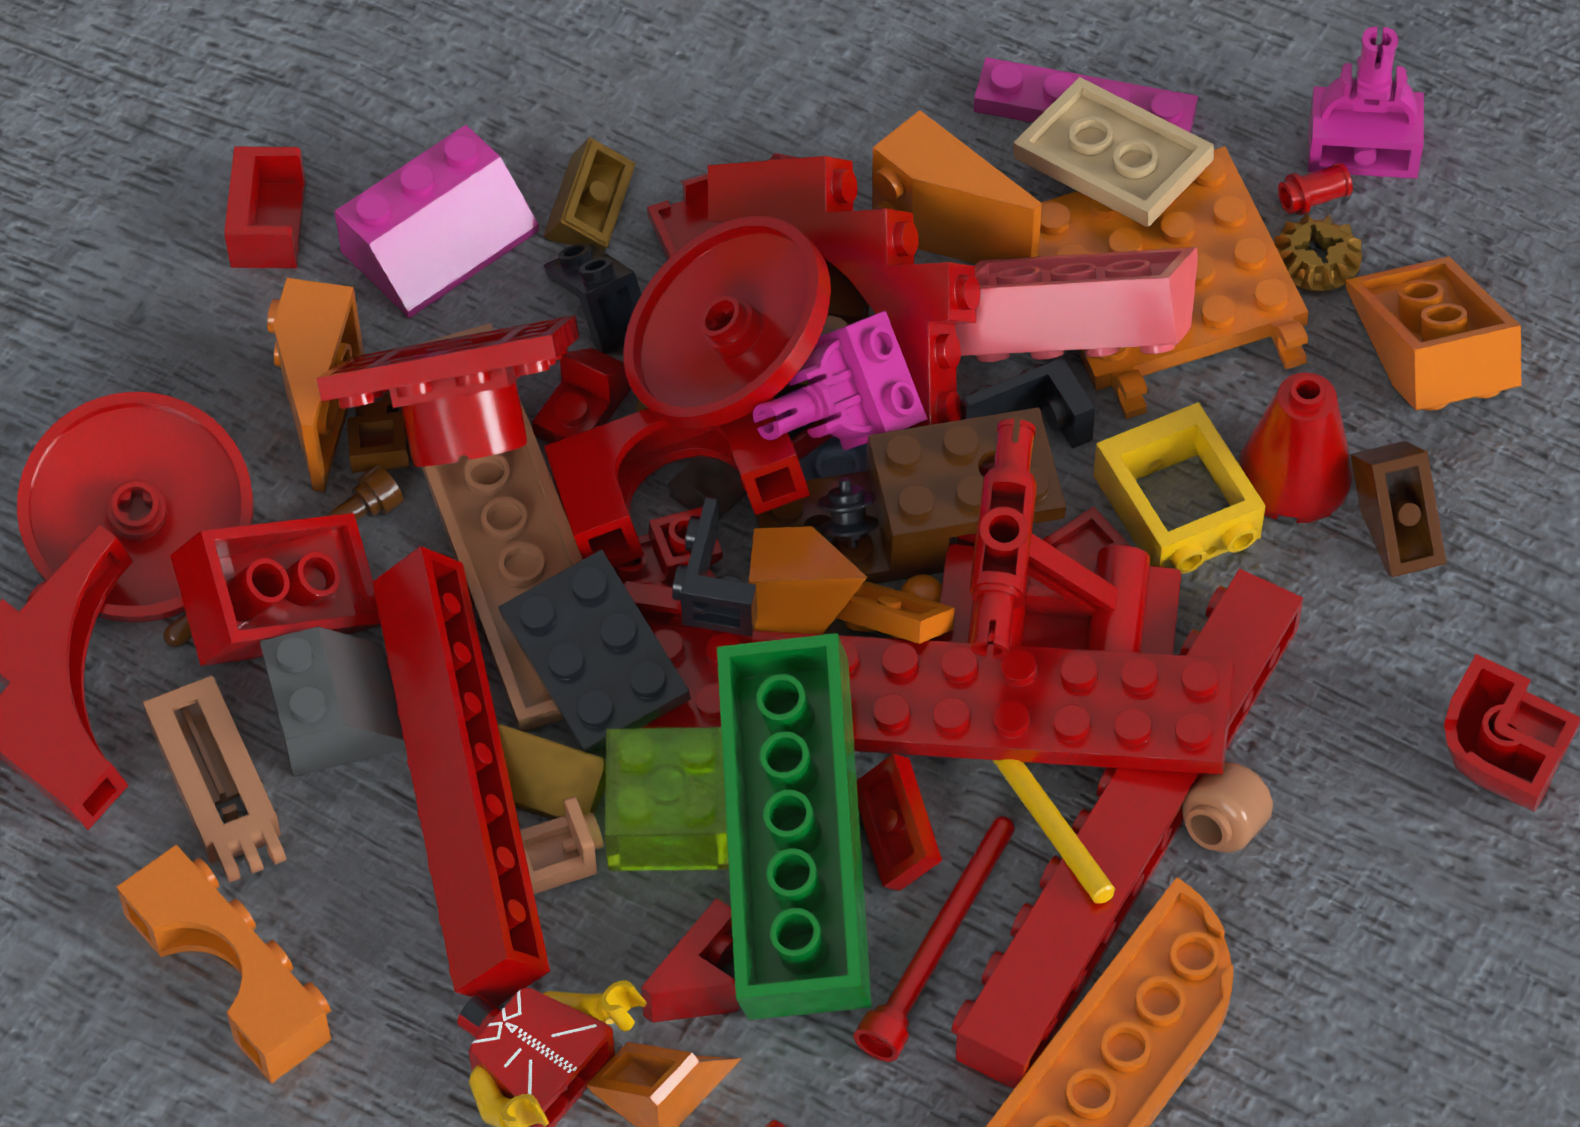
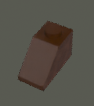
M1402 441L1350 454L1360 511L1388 576L1396 577L1447 564L1428 452L1409 442Z

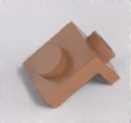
M576 796L563 800L565 816L520 830L534 894L597 874L595 850L604 847L601 832L593 813L582 814Z

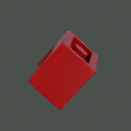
M234 146L224 229L231 268L297 269L306 187L300 148Z

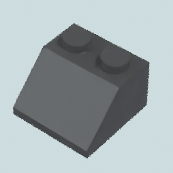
M314 627L260 641L267 678L293 777L406 748L401 722L397 714L393 682L382 644L321 627Z

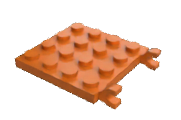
M1225 146L1214 149V160L1149 227L1078 191L1041 202L1039 257L1197 247L1198 262L1191 329L1175 345L1174 349L1163 353L1145 354L1140 351V346L1120 347L1117 353L1100 357L1085 355V349L1077 350L1095 390L1112 386L1125 419L1147 413V405L1142 396L1147 393V385L1143 376L1267 337L1272 338L1285 370L1307 363V356L1302 345L1308 343V335L1303 327L1308 325V310Z

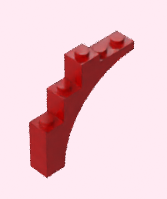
M829 156L707 165L708 221L724 223L749 216H767L790 223L799 229L818 248L824 258L850 279L875 314L886 311L927 417L926 420L909 428L960 420L962 412L961 400L957 394L956 367L960 362L961 347L956 336V324L976 323V308L980 302V285L975 277V266L952 262L914 264V254L918 248V232L913 224V213L887 208L853 211V202L856 199L858 190L857 179L853 172V161Z

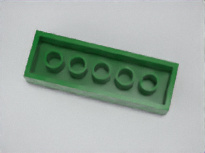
M835 633L717 647L736 1000L748 1020L872 1008L849 663L839 635Z

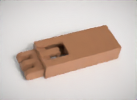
M213 675L144 701L143 706L148 724L210 864L219 860L228 882L231 883L241 879L239 866L234 860L236 857L244 856L252 874L264 870L257 849L264 846L267 847L268 855L275 865L286 861L283 847L278 838L281 836L277 815ZM240 796L249 815L240 818L236 804L229 805L221 809L226 823L223 824L215 806Z

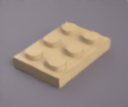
M1081 77L1013 142L1015 159L1146 227H1149L1214 160V144Z

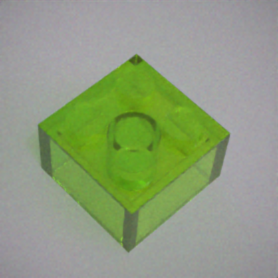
M721 727L607 729L605 842L608 871L729 869Z

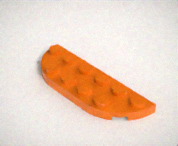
M1178 877L1175 878L986 1127H1150L1213 1042L1221 1029L1230 1004L1234 975L1230 953L1224 938L1225 930L1213 909L1191 886Z

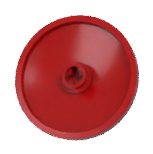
M749 216L733 219L708 229L686 243L653 276L640 296L627 327L623 351L624 368L628 383L637 398L662 420L672 425L692 429L715 427L732 422L753 412L760 403L768 402L792 380L810 356L822 333L828 315L831 294L830 276L826 262L818 248L799 229L790 223L767 216Z
M123 392L99 397L78 406L61 417L45 432L29 455L22 472L17 495V518L25 549L33 566L44 581L49 580L63 565L72 547L82 538L88 537L99 525H102L115 535L133 562L109 593L98 617L127 623L150 622L173 617L185 612L170 555L202 530L253 525L254 499L251 480L241 452L225 429L212 417L190 403L175 397L151 392Z

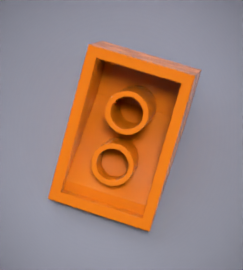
M921 110L873 147L872 209L887 208L913 213V224L918 232L917 249L977 264L980 260L1039 257L1042 203Z
M1450 256L1346 280V290L1392 386L1416 411L1421 409L1428 411L1439 410L1447 406L1448 403L1473 397L1490 398L1498 395L1502 390L1522 386L1521 325Z
M286 278L280 300L273 299L270 303L267 329L269 333L275 334L274 365L281 367L286 395L313 491L325 492L349 408L340 409L338 399L321 402L316 378L350 357L364 354L354 287Z

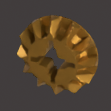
M1306 213L1300 222L1286 221L1279 236H1275L1274 244L1297 287L1311 291L1337 289L1344 286L1347 279L1354 278L1360 269L1362 262L1361 239H1357L1352 235L1350 223L1344 225L1335 224L1330 214L1323 220H1313ZM1310 241H1315V243H1319L1322 249H1327L1324 264L1321 257H1318L1314 250H1309Z

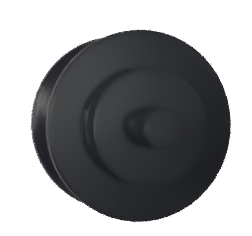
M841 478L838 480L839 487L829 490L827 495L817 501L820 509L829 511L831 514V519L824 522L820 529L823 534L833 536L835 540L846 541L847 548L858 547L857 540L866 537L868 532L879 526L878 518L866 515L865 507L876 501V495L871 491L863 490L861 486L851 485L850 478Z

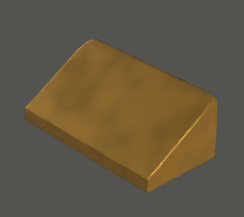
M589 137L570 158L543 237L553 242L568 245L584 243L592 244L602 251L607 249L636 163Z
M498 724L515 807L550 819H556L565 816L563 800L576 796L582 814H594L609 783L608 765L605 759Z

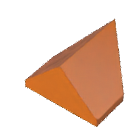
M813 526L754 528L749 584H755L757 589L755 631L824 634L867 579V576Z
M627 1042L590 1080L587 1087L596 1097L635 1127H679L742 1058L694 1055L692 1052Z

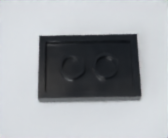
M602 549L498 606L502 619L581 750L584 752L595 754L691 700L689 689Z

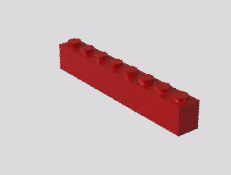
M420 546L372 581L378 607L377 612L381 622L388 657L387 663L391 672L397 702V714L401 722L408 757L407 764L411 772L418 807L417 813L421 822L428 857V868L432 877L439 912L438 919L442 927L449 962V974L453 982L454 992L469 997L481 995L492 1004L500 1005L514 996L520 989L528 987L549 973L550 967L464 566L460 561Z

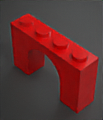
M647 408L544 447L582 559L602 549L612 567L645 556L631 517L630 506L632 497L645 478L655 470L673 461L703 456L727 462L739 473L755 515L810 496L788 432L774 440L764 439L759 434L757 428L776 421V416L754 423L753 412L723 425L692 429L672 425Z

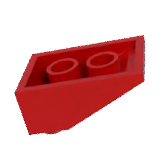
M354 513L202 530L170 555L200 666L263 657L260 641L314 627L351 634L381 626L377 612L378 607L372 582L373 578Z

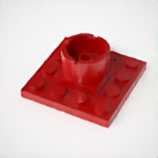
M576 315L352 356L316 378L321 402L338 399L340 409L373 403L375 402L374 398L381 397L383 392L390 391L393 408L402 407L411 456L415 467L459 462V458L462 455L472 460L518 449L527 444V434L516 380L523 375L549 370V366L556 364V360L562 359V355L568 353L567 348L580 337Z

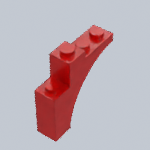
M99 525L88 537L82 538L72 547L63 565L49 580L41 582L32 590L27 603L20 611L16 610L3 598L0 601V682L6 686L0 694V759L87 830L96 823L129 786L100 750L90 726L85 704V660L96 619L118 579L133 562L118 538L102 525Z

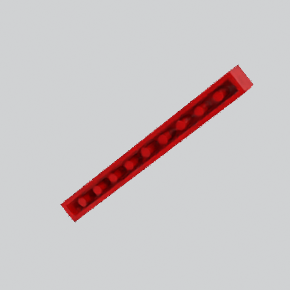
M1240 568L1228 588L1222 585L1217 587L1206 609L1205 617L1209 618L1201 632L1196 629L1190 631L1179 654L1185 656L1234 658L1235 672L1226 750L1298 631L1303 597ZM1106 768L1096 791V795L1100 798L1091 812L1086 809L1081 810L1072 825V830L1114 886L1115 892L1113 897L1105 903H1095L1063 858L1055 855L1050 860L1040 881L1039 888L1043 891L1034 906L1029 903H1025L1022 906L1011 928L1010 935L1014 939L1005 953L997 950L992 955L981 978V984L985 985L975 1002L970 999L965 1000L954 1019L951 1033L957 1035V1061L1015 1089L1061 1029L1183 824L1182 805L1190 789L1205 773Z

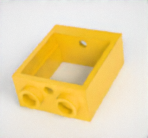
M1199 402L1096 443L1093 477L1137 547L1149 554L1150 566L1174 568L1180 570L1181 574H1186L1200 567L1208 559L1228 551L1231 553L1240 552L1261 538L1266 505ZM1198 455L1230 506L1167 531L1136 480Z

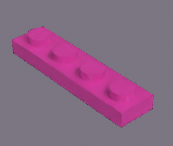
M988 57L985 58L974 96L973 112L1033 123L1081 77L1190 133L1198 103L1197 95Z

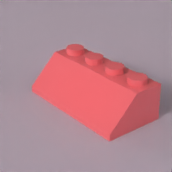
M1197 247L980 260L975 265V277L980 285V302L976 308V323L956 324V336L960 342L961 356L976 355L979 362H996L1009 358L1010 353L1030 352L1032 359L1044 360L1062 356L1065 353L1064 350L1085 349V355L1091 357L1115 354L1119 351L1120 347L1140 346V351L1145 354L1170 351L1175 348V345L1191 329L1198 262Z

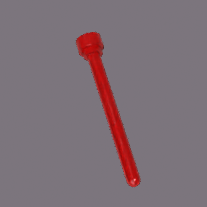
M1000 816L993 820L885 1005H878L875 1010L867 1011L853 1034L854 1041L870 1056L882 1061L893 1062L897 1060L909 1039L907 1030L909 1021L907 1016L1013 836L1015 826L1010 818Z

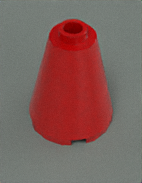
M1309 372L1296 373L1281 383L1240 453L1238 464L1266 505L1264 516L1277 520L1278 515L1297 518L1296 523H1311L1330 516L1345 502L1353 480V467L1336 391L1326 378L1318 374Z

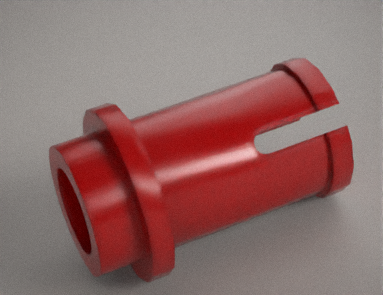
M1339 162L1303 176L1296 172L1288 174L1285 181L1280 182L1278 185V197L1285 212L1288 214L1296 213L1299 216H1303L1306 213L1309 214L1313 206L1340 197L1350 196L1353 192L1350 173L1347 167Z

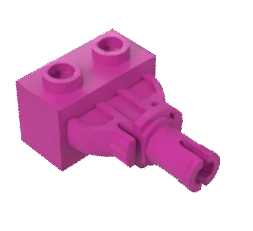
M1378 26L1367 28L1361 40L1362 49L1361 55L1357 59L1356 77L1352 79V63H1345L1342 66L1339 78L1335 79L1327 87H1313L1308 123L1307 172H1315L1339 162L1347 167L1350 175L1418 178L1424 145V93L1413 92L1407 83V70L1403 66L1396 67L1395 79L1392 81L1395 50L1399 41L1394 30L1383 27L1381 43L1376 44Z
M886 311L820 335L817 344L804 363L803 369L799 370L789 382L790 386L808 380L809 384L772 401L760 403L753 411L754 423L776 416V421L757 428L759 434L764 439H777L782 434L823 419L822 424L807 430L809 436L821 438L830 434L839 438L844 451L868 443V435L903 430L927 419Z

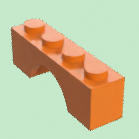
M176 844L116 887L124 915L160 957L188 951L205 952L226 960L240 973L242 980L239 992L227 1011L233 1039L272 1084L332 1040L326 1017L331 1012L330 1006L323 994L313 983L307 982L302 986L291 973L293 965L290 959L274 940H270L265 944L253 931L256 929V924L244 905L236 898L228 903L218 892L219 882L209 866L201 858L191 861Z

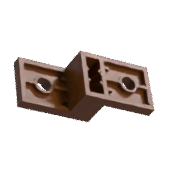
M1038 407L868 435L865 471L806 480L810 496L755 515L757 528L821 526L824 522L831 519V514L829 511L820 509L817 501L827 495L829 490L839 487V479L850 478L851 485L861 486L863 490L871 491L876 495V501L865 507L866 515L878 518L879 526L868 532L866 537L857 540L858 547L847 548L846 541L834 539L830 543L867 576L865 581L877 584L907 579L919 574L943 573L950 537L974 534L977 531L984 478L979 469L986 464L994 463L998 436L997 425L1004 419H1014V443L1018 442L1020 419L1031 422L1036 427L1030 473L1034 475L1037 482L1033 524L1065 519L1066 503L1041 411Z

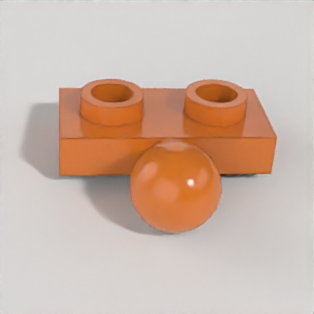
M919 574L909 578L903 584L900 591L864 581L836 618L845 621V626L851 630L861 632L879 631L892 635L893 639H905L919 644L953 630L955 607L940 603L942 591L940 581L933 576Z

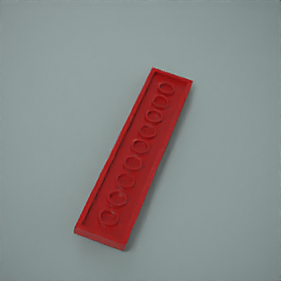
M648 624L689 689L691 700L626 737L722 743L717 647L823 634L754 631L751 637L698 627ZM839 635L849 663L854 751L999 761L1012 759L1031 763L1223 775L1235 672L1234 658L1010 645L1009 655L993 658V644H988L987 656L983 657L971 651L970 643L924 641L918 644L905 639Z

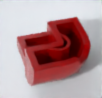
M1475 654L1450 700L1444 721L1447 748L1456 769L1474 783L1534 812L1547 793L1553 776L1578 731L1580 717L1527 692L1531 679Z

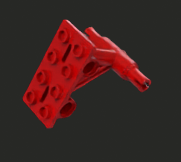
M1014 419L1000 421L997 425L998 436L994 468L988 470L983 478L975 546L950 544L948 552H946L940 603L955 607L954 625L952 631L937 636L935 641L970 643L971 651L983 657L987 656L988 644H993V658L1009 655L1010 645L1173 655L1181 583L1180 570L1150 566V556L1147 552L1127 545L1103 547L1097 553V560L1068 557L1034 535L1032 528L1037 482L1034 475L1030 473L1036 427L1031 422L1020 419L1018 442L1014 443Z

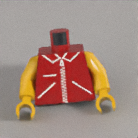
M621 980L610 985L604 993L589 994L558 991L540 993L532 988H522L502 1010L481 995L472 997L460 1012L457 1025L476 1038L468 1050L471 1065L469 1085L482 1120L494 1127H554L587 1090V1084L615 1055L613 1029L608 1024L615 1023L620 1030L624 1032L629 1031L634 1026L635 1021L627 1011L637 1006H646L647 1002L633 984L627 980Z

